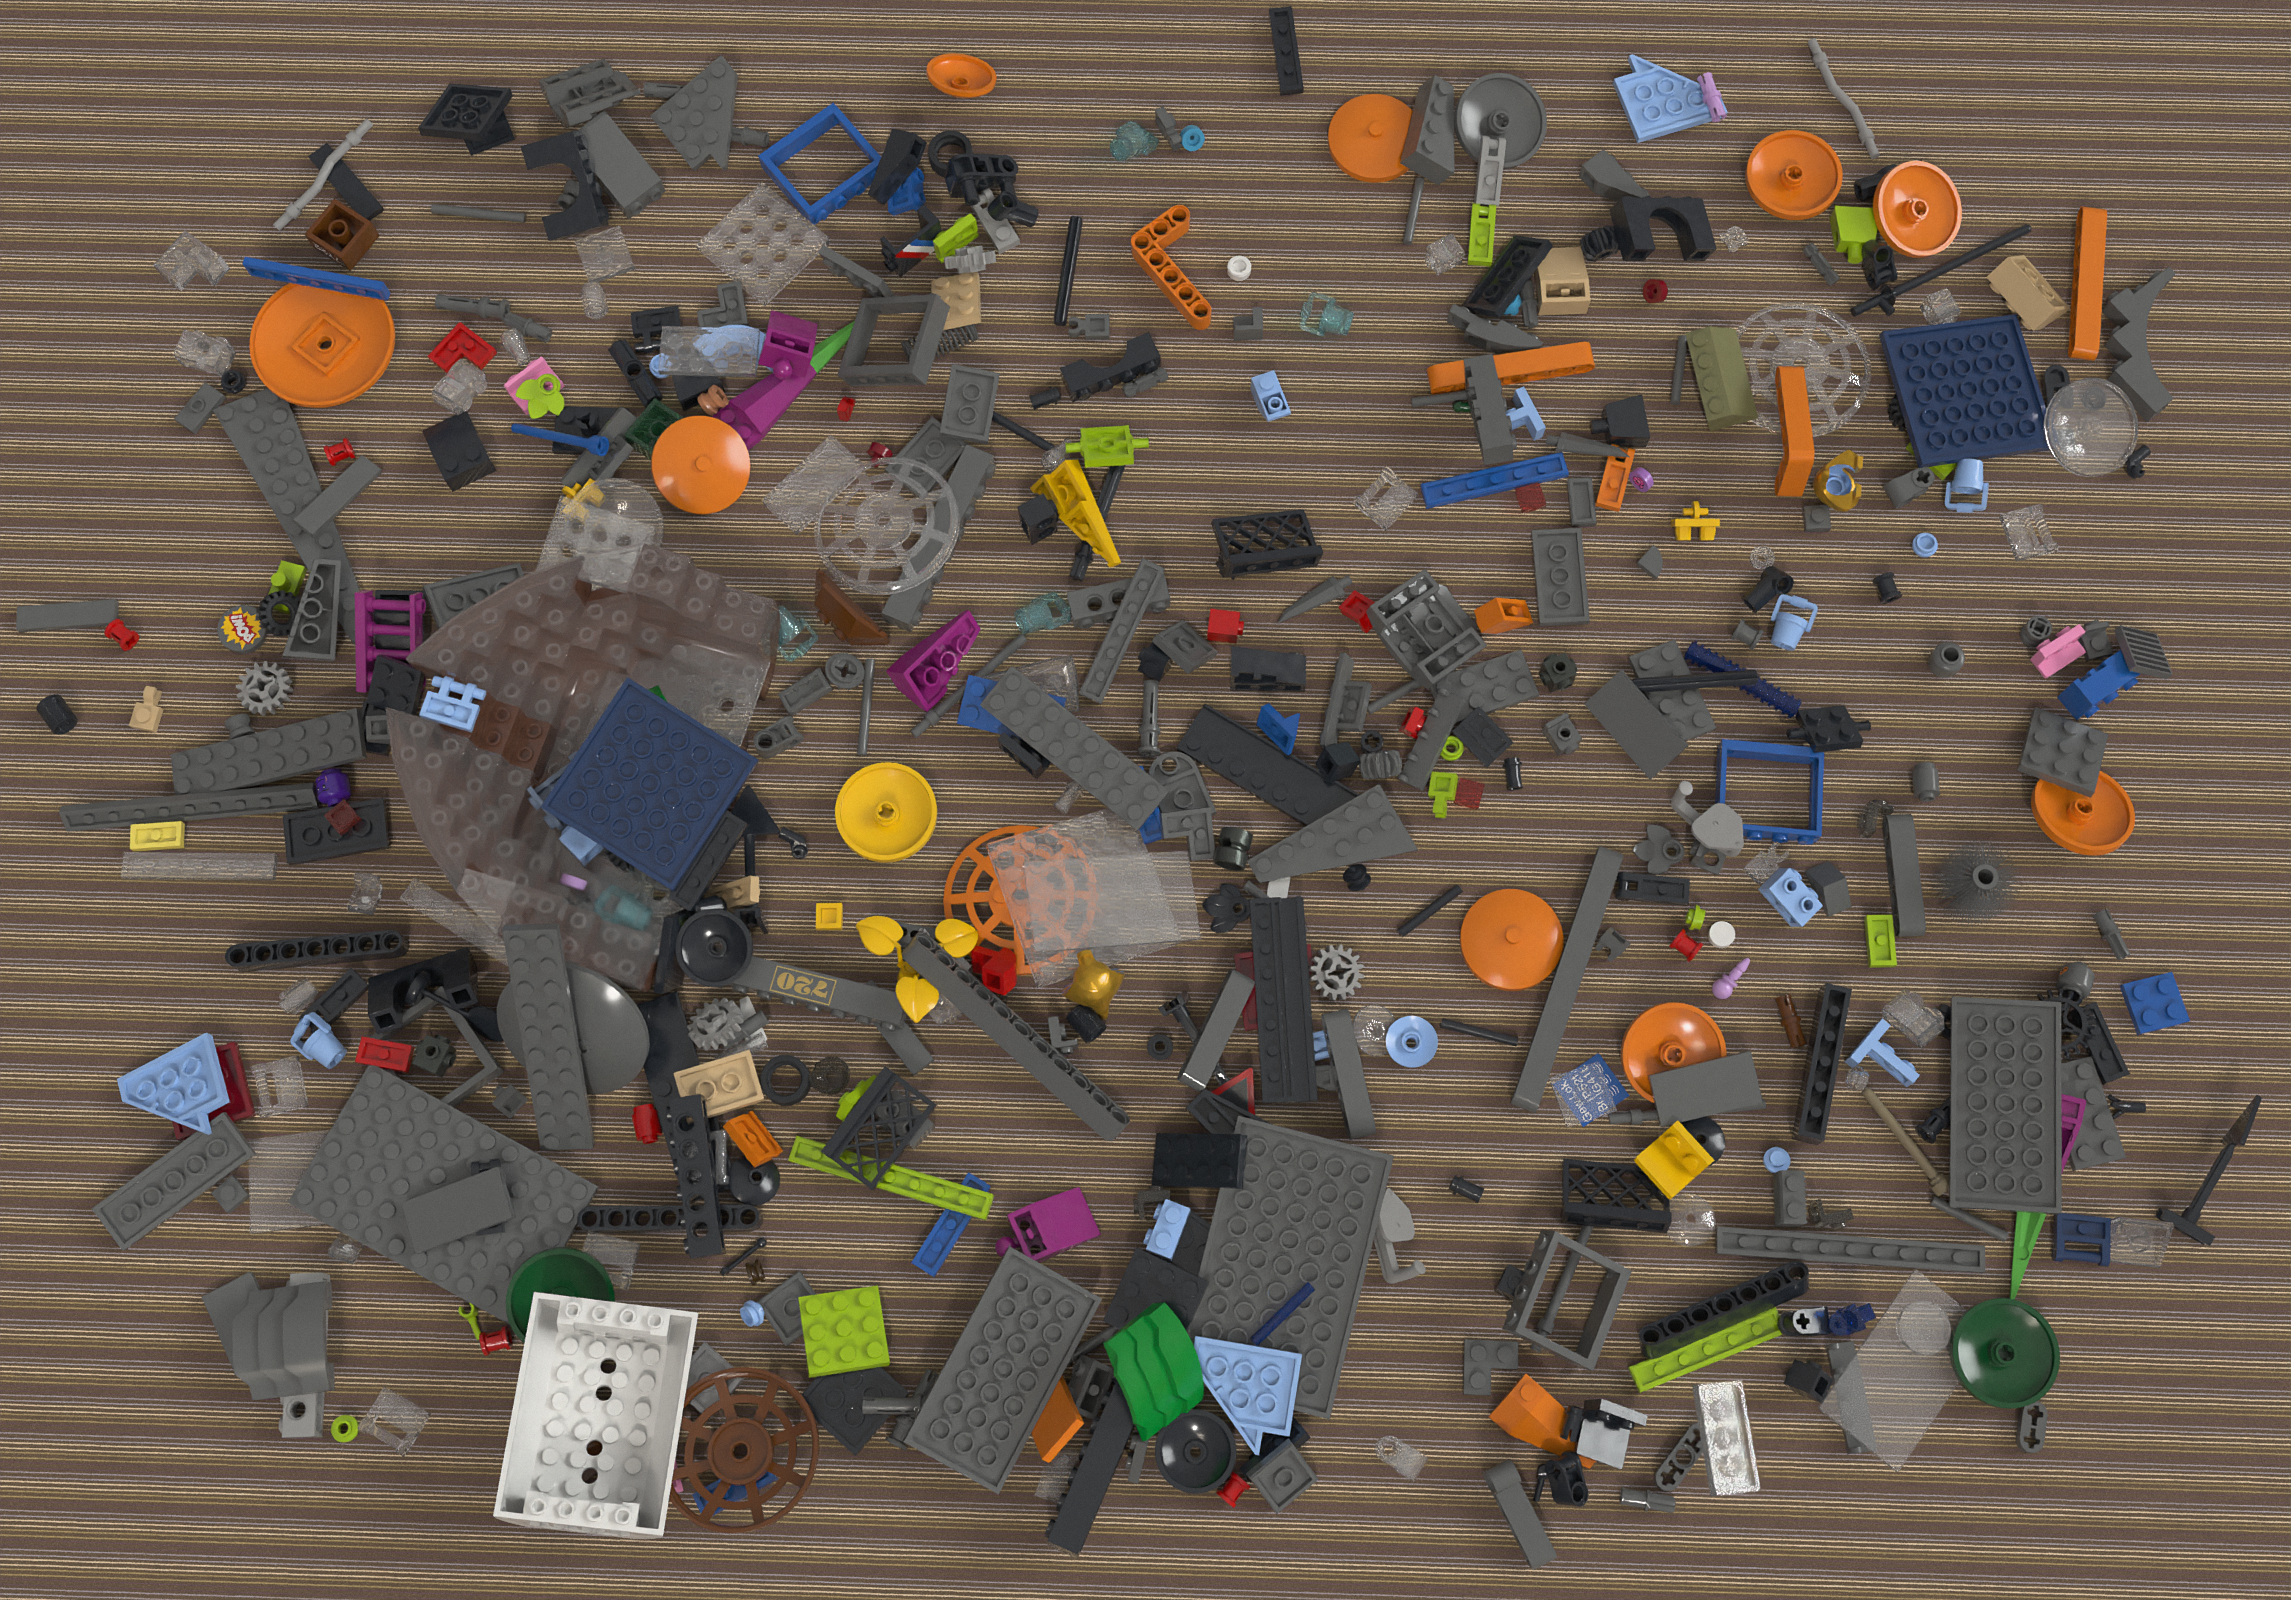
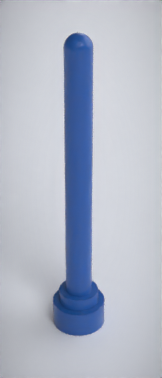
M517 423L511 426V430L514 433L584 447L593 455L604 456L609 449L608 439L599 435L584 438Z

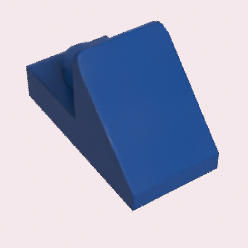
M1269 703L1261 706L1256 725L1286 755L1292 753L1300 714L1297 713L1284 718Z

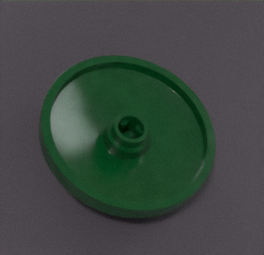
M554 1247L532 1255L520 1265L509 1283L505 1305L507 1318L512 1330L525 1343L534 1292L615 1302V1291L609 1273L595 1257L575 1248Z
M1997 1298L1977 1303L1962 1314L1951 1334L1949 1353L1953 1371L1964 1389L1975 1399L1986 1405L2002 1409L2028 1406L2041 1399L2056 1380L2060 1365V1350L2056 1335L2047 1320L2037 1310L2023 1302L2014 1299Z

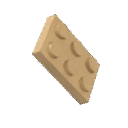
M978 272L941 277L931 281V293L941 296V299L950 306L943 330L981 323L980 277Z
M750 1050L674 1073L680 1097L697 1094L705 1096L708 1118L765 1101ZM692 1117L686 1118L688 1124L694 1123Z

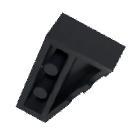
M1231 646L1230 691L1305 692V655L1296 652L1282 653Z

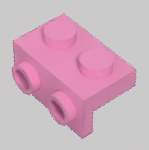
M2080 624L2072 629L2067 626L2056 634L2057 639L2052 642L2047 639L2036 647L2038 651L2030 660L2044 678L2050 677L2086 653L2085 649L2078 642V639L2085 633V630Z

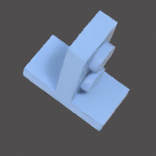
M1525 387L1516 389L1512 399L1516 408L1509 409L1506 412V416H1510L1512 430L1526 425L1534 441L1542 438L1546 427Z
M1882 1018L1873 1026L1844 1062L1851 1068H1854L1868 1055L1899 1082L1908 1087L1920 1075L1915 1072L1916 1068L1910 1062L1898 1058L1894 1054L1895 1051L1892 1047L1878 1041L1891 1026Z

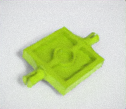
M1129 425L1080 428V442L1065 443L1066 453H1081L1084 457L1085 468L1133 465L1134 449L1149 448L1148 437L1134 439L1130 434Z

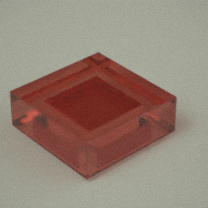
M1540 483L1515 489L1522 514L1546 508L1547 504Z
M1460 778L1453 803L1478 810L1485 784Z
M344 799L324 815L341 836L362 820Z

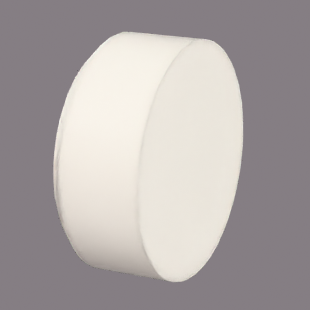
M1244 256L1232 257L1227 265L1229 277L1235 281L1247 279L1251 273L1250 261Z
M1719 921L1714 923L1709 929L1708 939L1713 946L1726 948L1734 941L1735 930L1731 924Z

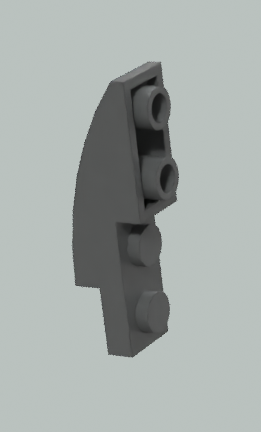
M1453 304L1449 311L1447 322L1464 331L1463 341L1477 348L1496 354H1506L1542 347L1543 342L1532 333L1527 334L1512 322H1505L1501 319L1497 326H1494L1488 319L1479 318L1466 307H1459Z

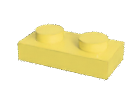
M176 821L132 824L130 849L132 851L184 848L185 823Z

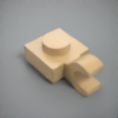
M151 686L145 687L143 692L144 702H136L129 723L130 727L157 733L164 710L161 707H157L162 691H158L157 688Z

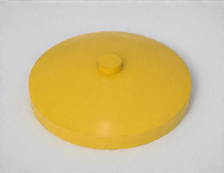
M876 763L857 771L843 785L835 806L836 824L844 842L859 856L875 862H896L914 855L929 841L937 822L936 799L928 782L915 770L898 763Z

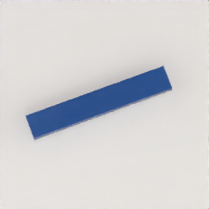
M244 257L242 263L248 273L254 277L385 301L389 300L390 291L385 283L381 281Z
M1559 452L1420 484V489L1425 507L1429 509L1566 478L1569 473L1563 453Z

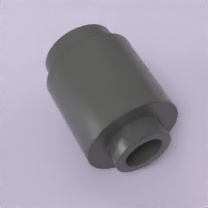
M1930 762L1916 764L1914 771H1912L1914 797L1919 798L1922 802L1933 801L1935 797L1940 795L1938 770L1935 768V764Z

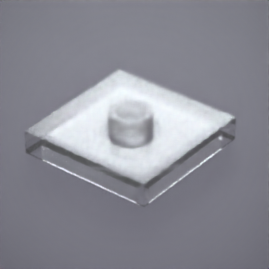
M620 225L575 240L590 285L636 270Z
M1599 1061L1549 1078L1566 1128L1617 1111Z

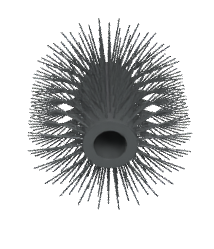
M1984 841L1983 848L1981 846V852L1983 853L1981 857L1979 853L1977 855L1978 845H1976L1974 855L1965 846L1964 854L1956 855L1955 859L1953 858L1954 861L1951 862L1952 866L1947 864L1950 859L1944 858L1946 860L1945 866L1948 868L1945 867L1943 869L1947 872L1938 877L1946 878L1943 881L1947 882H1939L1945 884L1943 887H1933L1941 889H1931L1942 891L1943 896H1946L1938 902L1956 894L1957 898L1948 906L1952 905L1955 907L1953 908L1956 912L1954 913L1955 915L1962 909V916H1964L1967 907L1968 925L1969 917L1971 919V913L1969 912H1971L1972 908L1973 913L1975 911L1974 921L1977 919L1978 911L1979 915L1981 912V916L1983 917L1984 915V918H1986V912L1988 914V912L1990 913L1991 911L1992 913L1993 911L1994 914H1999L2002 911L2001 906L2008 909L2005 905L2008 901L2007 898L2012 899V897H2008L2010 894L2008 892L2015 889L2007 887L2010 885L2001 883L2006 881L2019 882L2008 880L2019 879L2010 878L2016 876L2009 875L2008 870H2006L2014 864L1997 871L1999 868L1995 869L2006 859L1994 862L1997 851L1993 852L1990 856L1988 849L1985 858L1986 849L1984 853Z

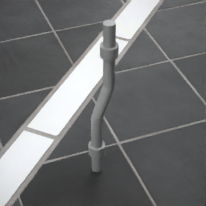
M1816 38L1810 39L1807 43L1813 54L1812 60L1815 67L1820 70L1828 90L1850 112L1859 131L1858 137L1861 144L1866 146L1871 159L1879 157L1880 153L1874 142L1875 136L1872 130L1868 129L1859 107L1836 84L1828 66L1829 60L1825 52L1821 51Z
M367 118L354 131L351 130L345 136L346 139L326 158L313 185L294 204L290 203L285 208L286 212L273 224L279 231L293 218L296 219L302 213L301 210L321 191L334 164L353 145L356 147L362 141L361 137L374 126Z

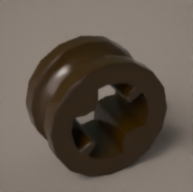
M756 1259L753 1264L745 1263L752 1286H755L757 1281L766 1282L759 1259Z

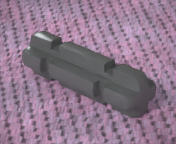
M1814 243L1808 244L1803 249L1804 254L1810 259L1821 276H1824L1823 278L1828 285L1831 286L1840 279L1839 275L1835 270H1832V266L1822 253L1819 252Z
M1159 368L1154 373H1149L1133 380L1134 383L1129 382L1122 386L1124 395L1130 398L1137 395L1136 392L1141 393L1156 386L1158 382L1163 383L1169 379L1168 374L1164 368Z

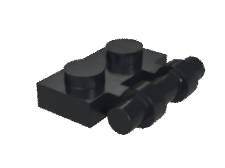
M678 306L630 312L634 338L643 337V342L634 344L636 353L646 352V354L654 353V350L667 348L669 351L675 350V347L684 346L683 336L673 338L674 332L682 331L680 309ZM665 335V339L652 341L651 336Z

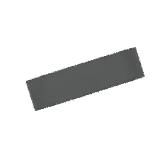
M2038 1401L2021 1407L2019 1410L2016 1444L2025 1453H2036L2044 1445L2048 1414L2046 1407ZM2035 1407V1412L2039 1413V1417L2034 1418L2033 1425H2031L2032 1416L2027 1414V1411ZM2032 1429L2031 1438L2036 1440V1444L2030 1445V1448H2028V1443L2024 1442V1437L2029 1436Z

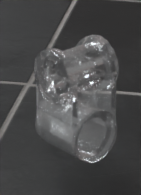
M1392 1435L1379 1438L1374 1446L1375 1454L1379 1459L1412 1482H1415L1428 1460V1457ZM1391 1442V1449L1394 1452L1385 1455V1448L1382 1444Z

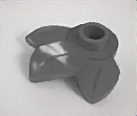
M1648 825V840L1638 843L1633 848L1634 854L1640 860L1649 862L1647 872L1650 874L1666 872L1671 864L1679 863L1685 854L1683 845L1678 840L1672 839L1670 832L1666 828L1658 825ZM1667 849H1673L1675 851V855H1668Z

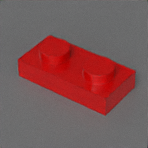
M361 1037L355 1062L408 1073L415 1047Z

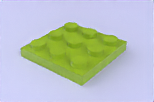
M878 1285L798 1297L809 1378L890 1365Z

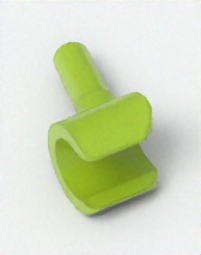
M469 1303L471 1312L466 1314L464 1308L460 1306L458 1309L459 1314L469 1321L476 1339L479 1340L481 1331L476 1319L478 1308Z

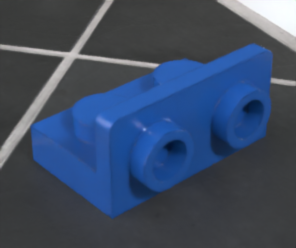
M916 168L888 200V212L893 216L912 209L917 211L925 204L926 197L923 192L924 175L921 169Z

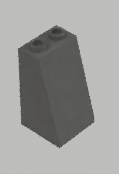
M605 111L577 130L581 131L582 135L587 139V152L595 165L594 176L596 182L599 183L602 191L628 219L640 214L644 207L652 201H657L666 192L659 176Z

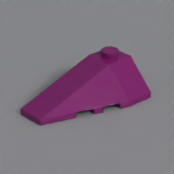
M965 610L904 653L886 672L901 693L922 710L928 712L945 695L948 689L946 686L951 676L956 675L959 670L957 666L961 658L969 652L981 629L970 611Z

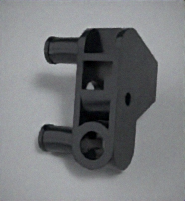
M964 153L956 155L949 160L944 179L950 198H964L966 206H974L980 202L978 193L988 187L1000 188L1001 193L1003 191H1010L1017 198L1013 184L1016 181L1018 165L1012 157L1008 155Z

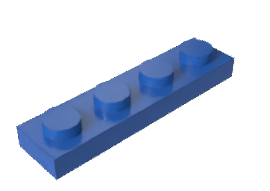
M969 1172L961 1185L984 1192H989L991 1189L990 1185ZM945 1209L911 1263L935 1278L972 1219V1216Z

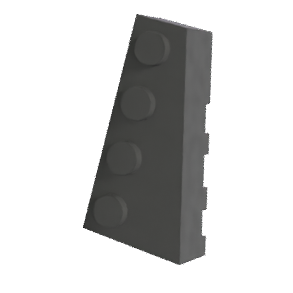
M1434 75L1418 89L1400 164L1439 185L1454 174V86Z
M1493 354L1463 359L1465 392L1483 463L1488 465L1513 460V449H1517L1515 434H1510V430H1512L1510 416H1506V399L1501 394L1502 385L1501 380L1497 376Z
M314 559L281 657L282 659L334 662L340 586V560Z

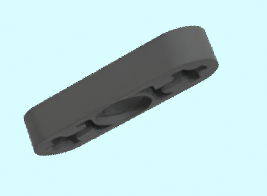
M1704 1423L1690 1425L1657 1468L1653 1479L1655 1485L1660 1490L1672 1491L1676 1489L1712 1440V1431L1708 1425ZM1703 1429L1705 1440H1698L1693 1447L1698 1448V1451L1695 1452L1691 1446L1684 1444V1441L1687 1440L1688 1443H1691L1695 1438L1693 1430ZM1679 1449H1685L1689 1452L1690 1461L1688 1464L1681 1465L1677 1462L1676 1452ZM1670 1461L1674 1467L1682 1470V1472L1679 1474L1678 1471H1674L1671 1475L1672 1485L1670 1483L1663 1485L1661 1483L1663 1478L1660 1475L1661 1473H1669L1673 1468L1668 1465Z

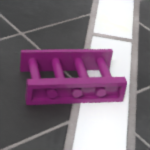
M373 590L355 592L356 692L366 693L369 691L374 671V661L377 655H385L396 660L410 661L423 649L422 614L425 613L426 603L422 599V592L411 594L410 601L375 599L373 597ZM375 609L410 611V626L376 624L373 622V612ZM376 634L410 636V651L376 649L373 646V637ZM425 675V678H424L423 687H422V691H421V692H423V688L426 687V681H427L426 675Z

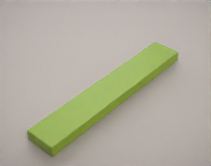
M1776 1307L1660 1358L1648 1359L1628 1367L1638 1392L1641 1393L1782 1335L1777 1326V1320L1780 1315Z

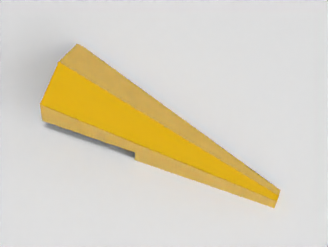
M1065 460L1051 474L1043 475L1030 488L1033 493L1039 495L1044 493L1047 500L1052 499L1058 510L1059 518L1081 540L1087 541L1093 547L1092 551L1095 554L1101 555L1108 562L1107 565L1109 567H1114L1121 563L1078 460Z

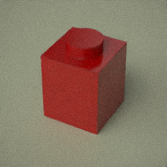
M1210 609L1207 640L1237 644L1238 635L1243 636L1244 621H1240V612Z

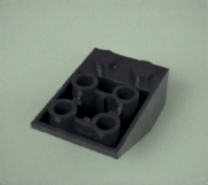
M376 590L375 599L410 601L411 594L422 592V599L426 603L425 613L422 614L423 648H425L430 640L432 613L423 590ZM375 609L373 612L376 624L410 626V611ZM381 634L374 636L376 649L410 651V636ZM399 660L410 664L408 660Z

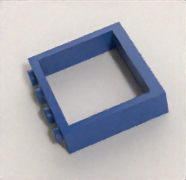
M834 102L758 155L762 169L811 226H814L822 219L825 220L836 209L843 208L847 201L854 196L861 195L873 182L879 161L881 160V156ZM839 124L869 158L871 163L810 206L777 167Z
M1722 739L1717 747L1715 804H1725L1727 757L1811 764L1808 830L1742 824L1743 836H1747L1748 840L1755 841L1762 840V838H1770L1776 843H1785L1788 840L1798 841L1800 845L1816 843L1822 836L1824 752L1813 753L1811 747Z

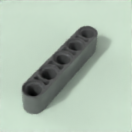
M1911 814L1884 815L1882 827L1894 932L1896 937L1924 936L1926 921L1914 819Z
M1232 968L1229 970L1181 1067L1177 1081L1200 1093L1204 1090L1254 987L1255 981Z
M1342 1009L1321 1014L1323 1032L1349 1140L1374 1135L1376 1134V1127L1348 1009Z

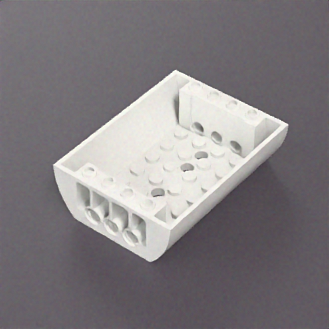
M534 1292L493 1516L499 1520L526 1527L630 1539H655L663 1537L698 1313ZM607 1359H611L616 1363L615 1371L610 1374L602 1372L600 1368L602 1362ZM603 1386L609 1387L612 1391L611 1397L606 1401H601L596 1397V1391ZM592 1441H598L603 1446L602 1452L597 1456H591L587 1453V1445ZM586 1469L596 1470L598 1478L594 1483L587 1484L582 1480V1474Z

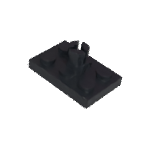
M564 406L560 415H556L554 431L584 438L593 437L602 430L619 408ZM553 441L552 452L557 455H581L586 449Z

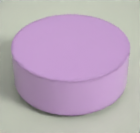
M562 873L559 881L563 885L580 891L585 890L587 881Z

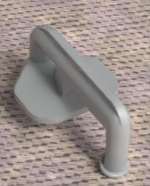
M1688 781L1680 782L1671 799L1670 804L1673 810L1691 825L1693 836L1706 848L1717 849L1726 856L1736 857L1744 846L1742 818L1732 808L1722 803L1714 804L1700 815L1684 800L1693 791L1691 783Z
M1389 1188L1385 1190L1374 1243L1385 1281L1395 1284L1416 1277L1419 1274H1424L1426 1268L1419 1260L1413 1261L1411 1266L1402 1269L1398 1267L1392 1243L1413 1239L1415 1229L1410 1210Z

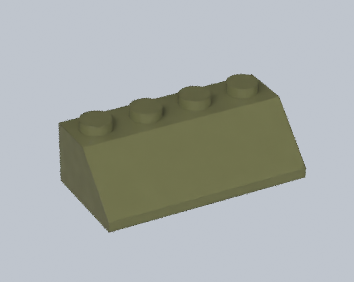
M1709 326L1685 333L1710 431L1758 419L1736 329Z

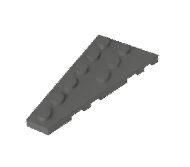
M1380 784L1247 860L1261 884L1306 873L1309 874L1316 871L1418 851Z

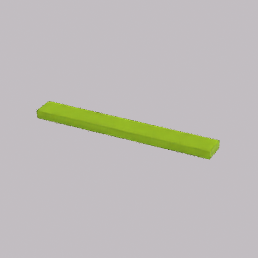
M796 1136L788 1159L789 1162L862 1183L821 1152L826 1144ZM847 1150L840 1157L847 1164L858 1162L857 1153ZM861 1155L862 1162L876 1160L874 1158ZM881 1162V1168L885 1165L886 1162ZM877 1163L863 1165L864 1177L870 1182L878 1174ZM894 1164L876 1187L985 1221L994 1195ZM858 1166L852 1167L857 1172H859Z

